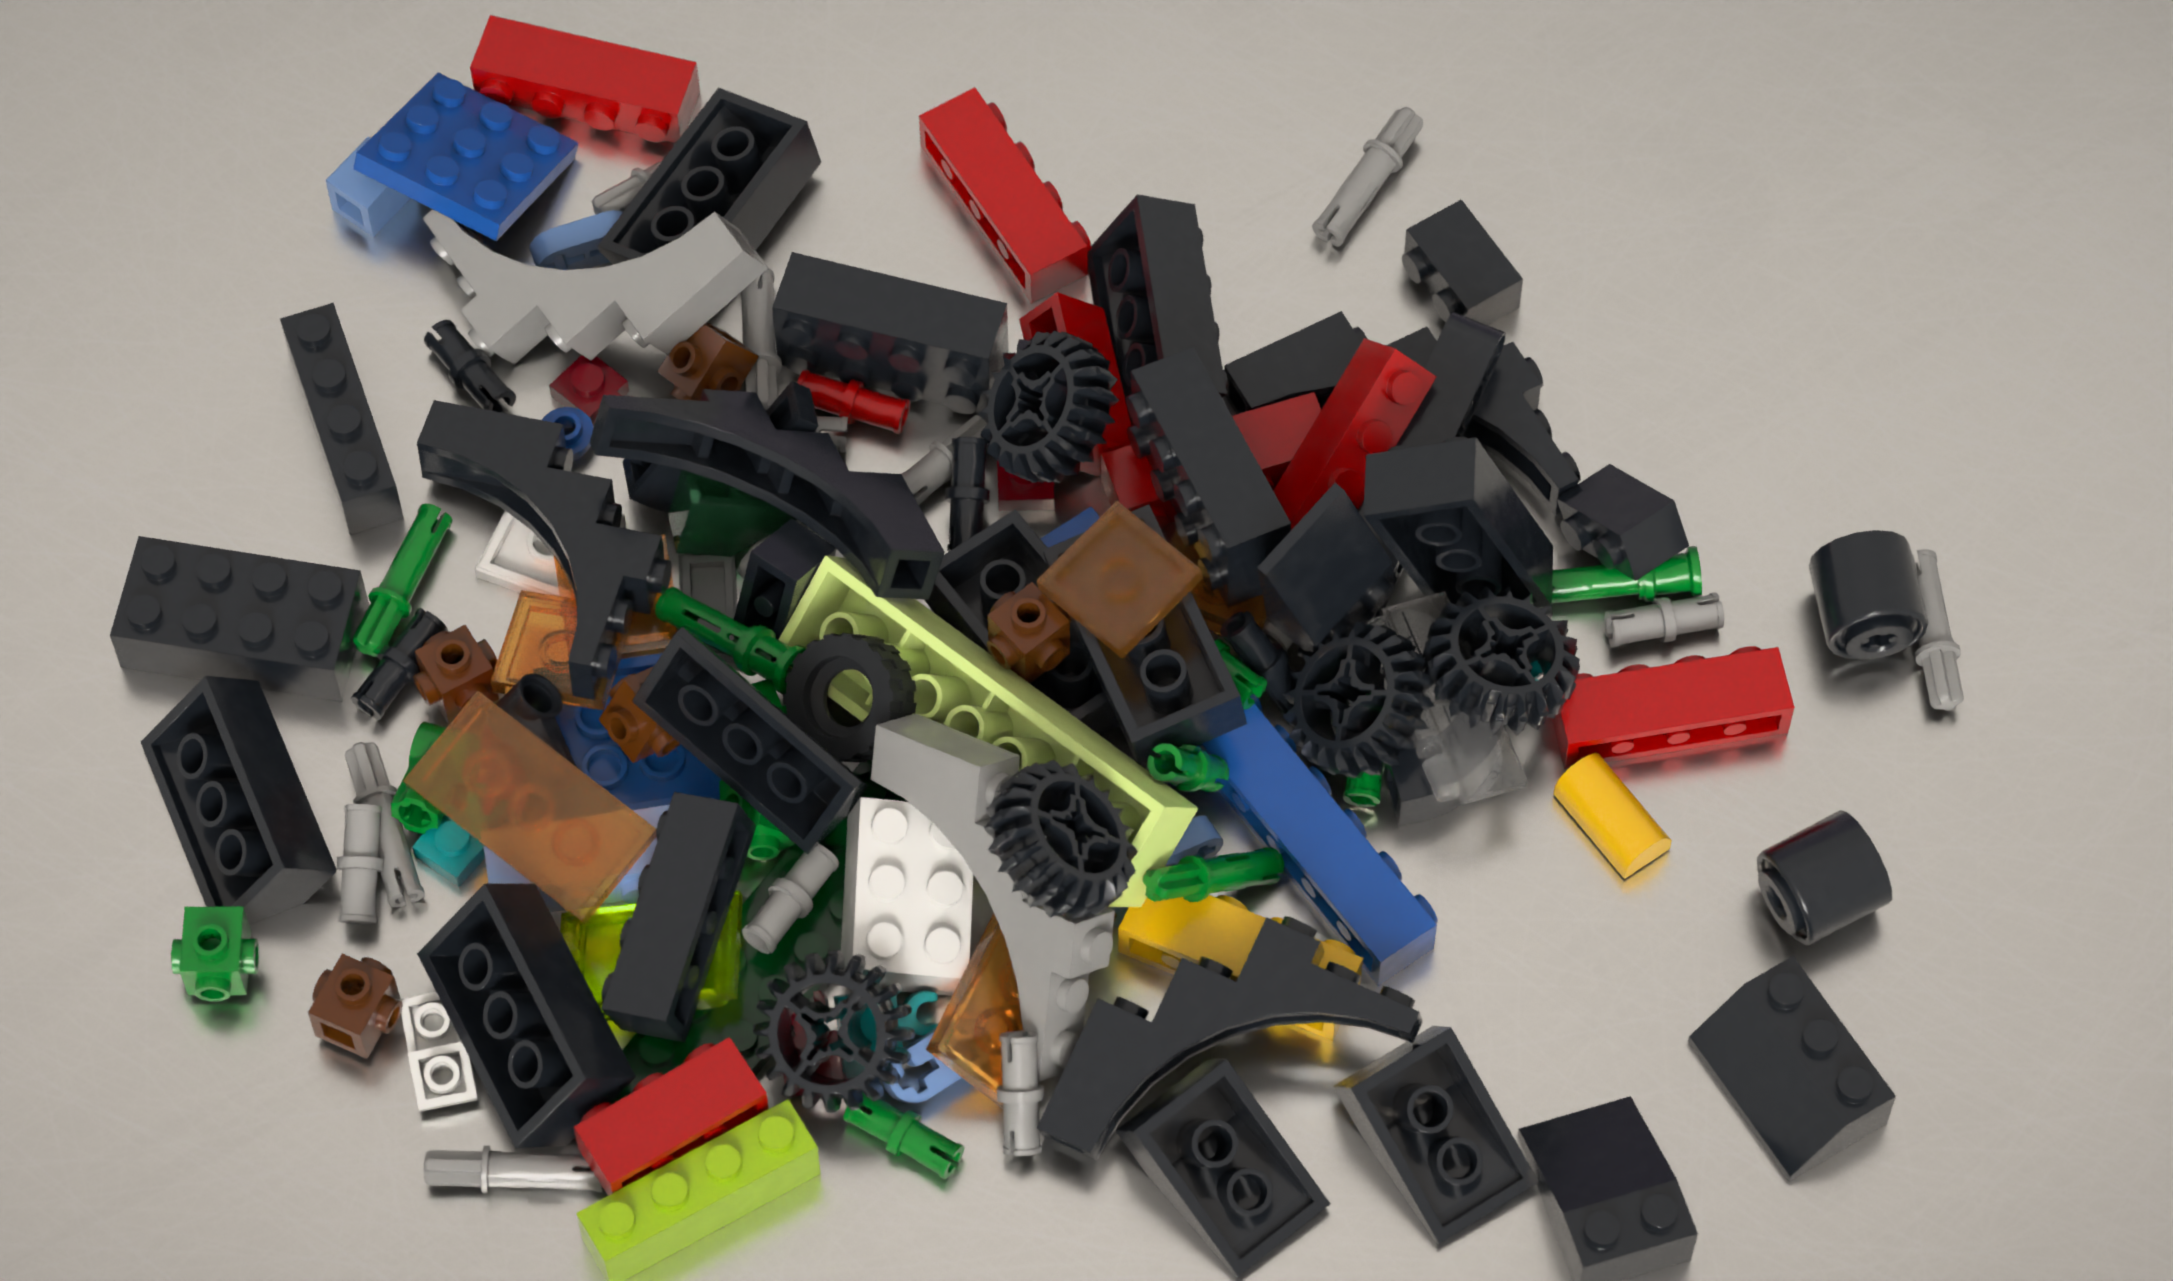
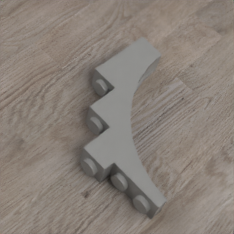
M433 209L423 217V220L435 235L430 240V244L444 261L450 265H456L462 274L457 279V282L472 299L461 309L473 327L468 332L469 337L488 357L496 353L514 365L547 335L564 352L567 353L569 350L574 349L592 360L625 330L642 348L651 344L669 356L676 344L686 341L768 269L741 230L716 212H713L680 238L644 256L606 267L572 270L526 265L498 254L489 248L473 229Z
M918 714L877 724L871 780L903 797L931 820L966 861L985 892L1004 935L1018 985L1023 1031L1038 1033V1041H1036L1038 1081L1040 1082L1062 1074L1083 1030L1085 1006L1089 995V972L1109 966L1110 953L1113 947L1112 931L1115 910L1106 907L1096 915L1092 914L1087 918L1083 916L1068 921L1060 914L1049 918L1043 905L1029 907L1028 897L1022 890L1012 892L1014 882L1008 873L998 872L1002 862L999 856L988 851L994 838L984 830V827L990 821L986 808L992 803L995 797L994 793L1000 789V785L1018 772L1020 755Z

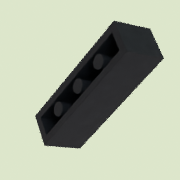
M334 303L280 318L288 353L349 534L352 535L404 519L396 483Z
M674 792L668 811H664L660 816L656 830L657 844L651 862L643 868L638 883L639 898L632 918H629L623 925L620 935L621 951L614 972H611L606 977L602 988L603 1004L601 1009L621 1030L685 1043L757 827L738 803Z

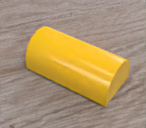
M1593 753L1580 759L1566 770L1557 781L1554 788V796L1624 879L1670 849L1672 843L1670 837L1600 754Z

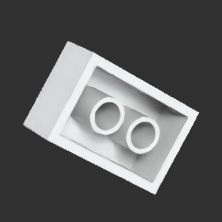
M860 797L847 819L841 951L844 956L845 969L852 956L861 954L865 956L866 961L863 972L865 976L878 965H882L886 969L885 976L879 983L882 989L898 982L903 992L925 990L937 993V995L955 996L969 980L973 873L961 854L939 828L909 802Z

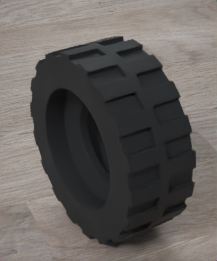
M848 633L824 635V639L813 640L806 645L807 649L803 653H798L794 659V666L791 672L787 673L785 680L787 687L786 694L783 693V705H786L787 715L839 761L867 762V760H873L876 725L909 716L912 713L915 714L917 702H914V692L916 691V684L909 672L911 668L907 660H902L899 656L900 651L893 645H886L881 638ZM847 669H854L864 674L869 680L873 691V702L869 715L860 724L852 727H846L837 723L829 713L827 706V694L831 681L838 673Z

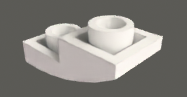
M437 992L398 999L403 1003L401 1017L419 1112L478 1100L471 1059Z

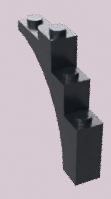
M1340 311L1224 365L1228 379L1225 397L1235 413L1240 414L1314 392L1322 410L1363 339H1367L1360 327L1352 328L1343 312ZM1426 326L1387 346L1397 349L1425 368L1437 340ZM1510 342L1504 345L1497 365L1464 437H1476L1487 452L1498 457L1529 483L1556 516L1561 513L1556 498L1580 482V472L1573 457L1566 451L1560 452L1552 440V430L1546 416L1538 409L1543 378L1537 364L1530 357L1524 359L1515 343Z
M703 389L700 401L615 395L602 396L589 442L595 455L640 460L677 468L739 489L766 501L794 517L833 545L859 571L876 597L930 599L945 552L902 474L849 471L829 433L776 430L756 392Z
M434 400L417 441L422 478L464 489L500 506L531 529L555 556L573 589L577 605V627L568 660L572 694L576 697L595 700L603 678L611 679L617 661V646L615 644L619 633H628L633 612L650 615L657 593L665 594L668 589L672 563L670 560L664 559L662 535L620 528L622 506L615 503L612 479L571 472L573 450L566 448L563 424Z
M1288 916L1284 917L1282 923L1266 917L1236 982L1230 979L1233 973L1230 968L1212 959L1201 956L1198 963L1195 964L1182 958L1152 1022L1146 1020L1149 1011L1134 1002L1117 996L1112 1005L1098 998L1039 1121L1037 1129L1044 1137L1097 1161L1121 1120L1155 1083L1188 1058L1231 1037L1276 1025L1324 1022L1369 1028L1413 1043L1423 1020L1420 1012L1413 1009L1415 1000L1410 996L1387 986H1383L1380 993L1374 992L1358 984L1361 978L1359 974L1334 962H1328L1326 969L1319 967L1325 951L1321 941L1314 939L1317 930Z

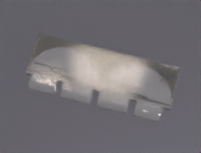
M1446 592L1437 593L1382 608L1380 617L1373 618L1367 622L1373 626L1376 624L1379 626L1384 625L1396 631V635H1402L1412 641L1413 645L1416 646L1415 652L1423 656V650L1428 641L1427 634L1429 628L1436 618H1439L1441 610L1450 601ZM1466 640L1459 645L1460 652L1465 661L1472 658L1470 654L1471 649ZM1382 667L1381 671L1382 674L1385 675V681L1387 683L1386 673L1384 667ZM1435 684L1423 693L1435 705L1422 711L1421 719L1425 721L1429 729H1416L1411 738L1417 748L1415 751L1418 757L1421 759L1428 758L1422 763V767L1438 802L1453 800L1458 796L1461 804L1464 805L1527 787L1528 779L1504 725L1494 736L1489 723L1480 721L1479 724L1470 729L1469 716L1467 714L1460 713L1450 717V700L1435 701V694L1433 692Z

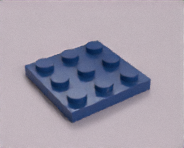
M438 72L356 152L353 169L497 241L573 162L579 142Z
M662 653L617 659L611 679L603 678L595 700L573 696L569 667L534 671V674H539L552 682L561 694L562 710L555 719L581 776V779L571 789L561 791L550 797L553 822L670 805L674 792L720 800L719 781L721 779L681 744L663 757H658L654 753L632 763L620 746L611 739L608 731L598 720L612 699L609 696L610 690L624 677L633 673L637 674L655 666Z

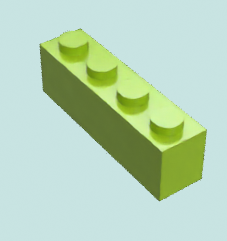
M787 1099L577 1212L576 1215L582 1240L606 1281H625L820 1175L818 1146L791 1102Z

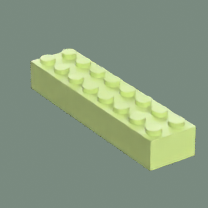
M825 555L779 640L791 647L800 645L807 648L806 645L813 640H822L824 635L832 633L860 634L881 638L886 645H893L899 650V656L902 660H907L911 668L909 672L916 684V691L914 692V702H917L915 714L1020 755L1018 771L1026 766L1030 767L1036 762L1041 764L1054 759L1061 767L1073 763L1081 777L1093 774L1095 786L1100 791L1110 789L1109 801L1115 808L1124 809L1120 819L1124 825L1134 830L1128 838V842L1138 851L1131 860L1136 872L1130 877L1127 883L1128 888L1122 892L1120 898L1108 907H1142L1147 898L1145 895L1147 887L1142 881L1143 876L1148 870L1165 867L1199 808L1164 782L1155 779L1148 770L1011 669L1003 668L992 655L916 599L876 597L859 571L845 557ZM847 669L838 673L829 685L827 696L860 721H864L871 711L873 702V691L869 680L864 674L854 669Z

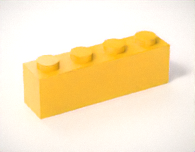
M1208 895L1206 899L1200 902H1189L1183 897L1156 902L1146 898L1142 907H1128L1118 927V952L1172 975L1175 974L1182 958L1197 964L1200 957L1203 956L1230 968L1233 971L1230 979L1236 982L1266 918L1248 911L1243 903L1225 895L1217 897ZM1271 918L1272 920L1278 923H1282L1283 918ZM1327 939L1324 942L1321 941L1325 953L1319 967L1326 969L1328 962H1334L1356 972L1360 976L1362 975L1363 958L1357 956L1349 946L1332 939ZM1324 1022L1293 1024L1332 1041L1340 1027L1339 1024Z

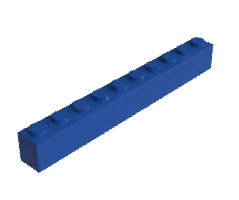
M1089 507L1040 539L1049 548L1111 520L1104 522L1096 511ZM1251 694L1250 698L1255 701V704L1249 709L1244 710L1247 724L1202 743L1198 747L1208 754L1222 757L1227 762L1229 767L1228 781L1220 778L1215 780L1224 785L1222 789L1218 790L1264 847H1273L1279 851L1284 860L1283 871L1340 941L1349 946L1357 956L1363 958V969L1379 986L1434 949L1438 922L1436 913L1422 895H1412L1402 883L1401 872L1392 857L1385 851L1378 853L1366 839V830L1358 816L1348 808L1344 811L1331 797V788L1324 775L1314 766L1306 767L1297 756L1295 743L1289 738V733L1279 724L1273 727L1262 713L1260 700Z

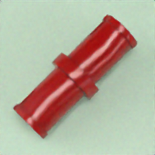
M808 370L801 372L797 383L810 389L814 408L839 415V417H848V424L851 425L857 420L891 430L897 434L903 432L909 416L910 400H903L865 389L864 382L852 379L848 384L813 374Z

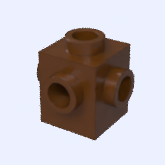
M706 322L686 341L674 346L657 372L675 385L671 391L675 398L700 401L703 389L740 391L744 380L756 363L759 355L725 330Z
M1033 582L1018 593L1011 591L1003 595L996 601L987 615V647L991 655L999 665L1005 669H1011L1028 683L1033 682L1043 673L1055 668L1070 654L1071 616L1067 608L1055 595L1049 594L1046 597Z
M466 624L452 632L443 631L435 634L425 642L423 647L415 650L420 673L413 676L415 685L428 706L436 704L449 726L499 700L494 672L500 670L497 657L485 639L476 642Z
M653 667L637 674H630L621 679L610 690L609 696L612 699L598 719L608 731L611 739L620 746L632 763L654 753L658 757H663L680 745L677 740L632 702Z
M342 953L333 970L326 969L320 975L313 990L312 1000L314 1002L308 1011V1015L316 1037L368 1059L383 1032L386 1034L390 1033L397 1024L402 1012L403 1003L398 1000L401 998L395 977L387 966L369 957H363L359 961Z

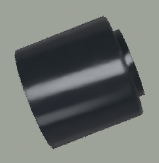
M1872 530L1856 532L1827 543L1811 556L1809 563L1810 575L1826 644L1833 654L1846 659L1882 658L1908 648L1926 633L1928 618L1910 544L1905 536L1893 531Z
M1839 810L1763 850L1757 856L1758 883L1769 910L1778 924L1799 943L1804 945H1812L1892 901L1891 883L1880 854L1859 822L1848 812Z

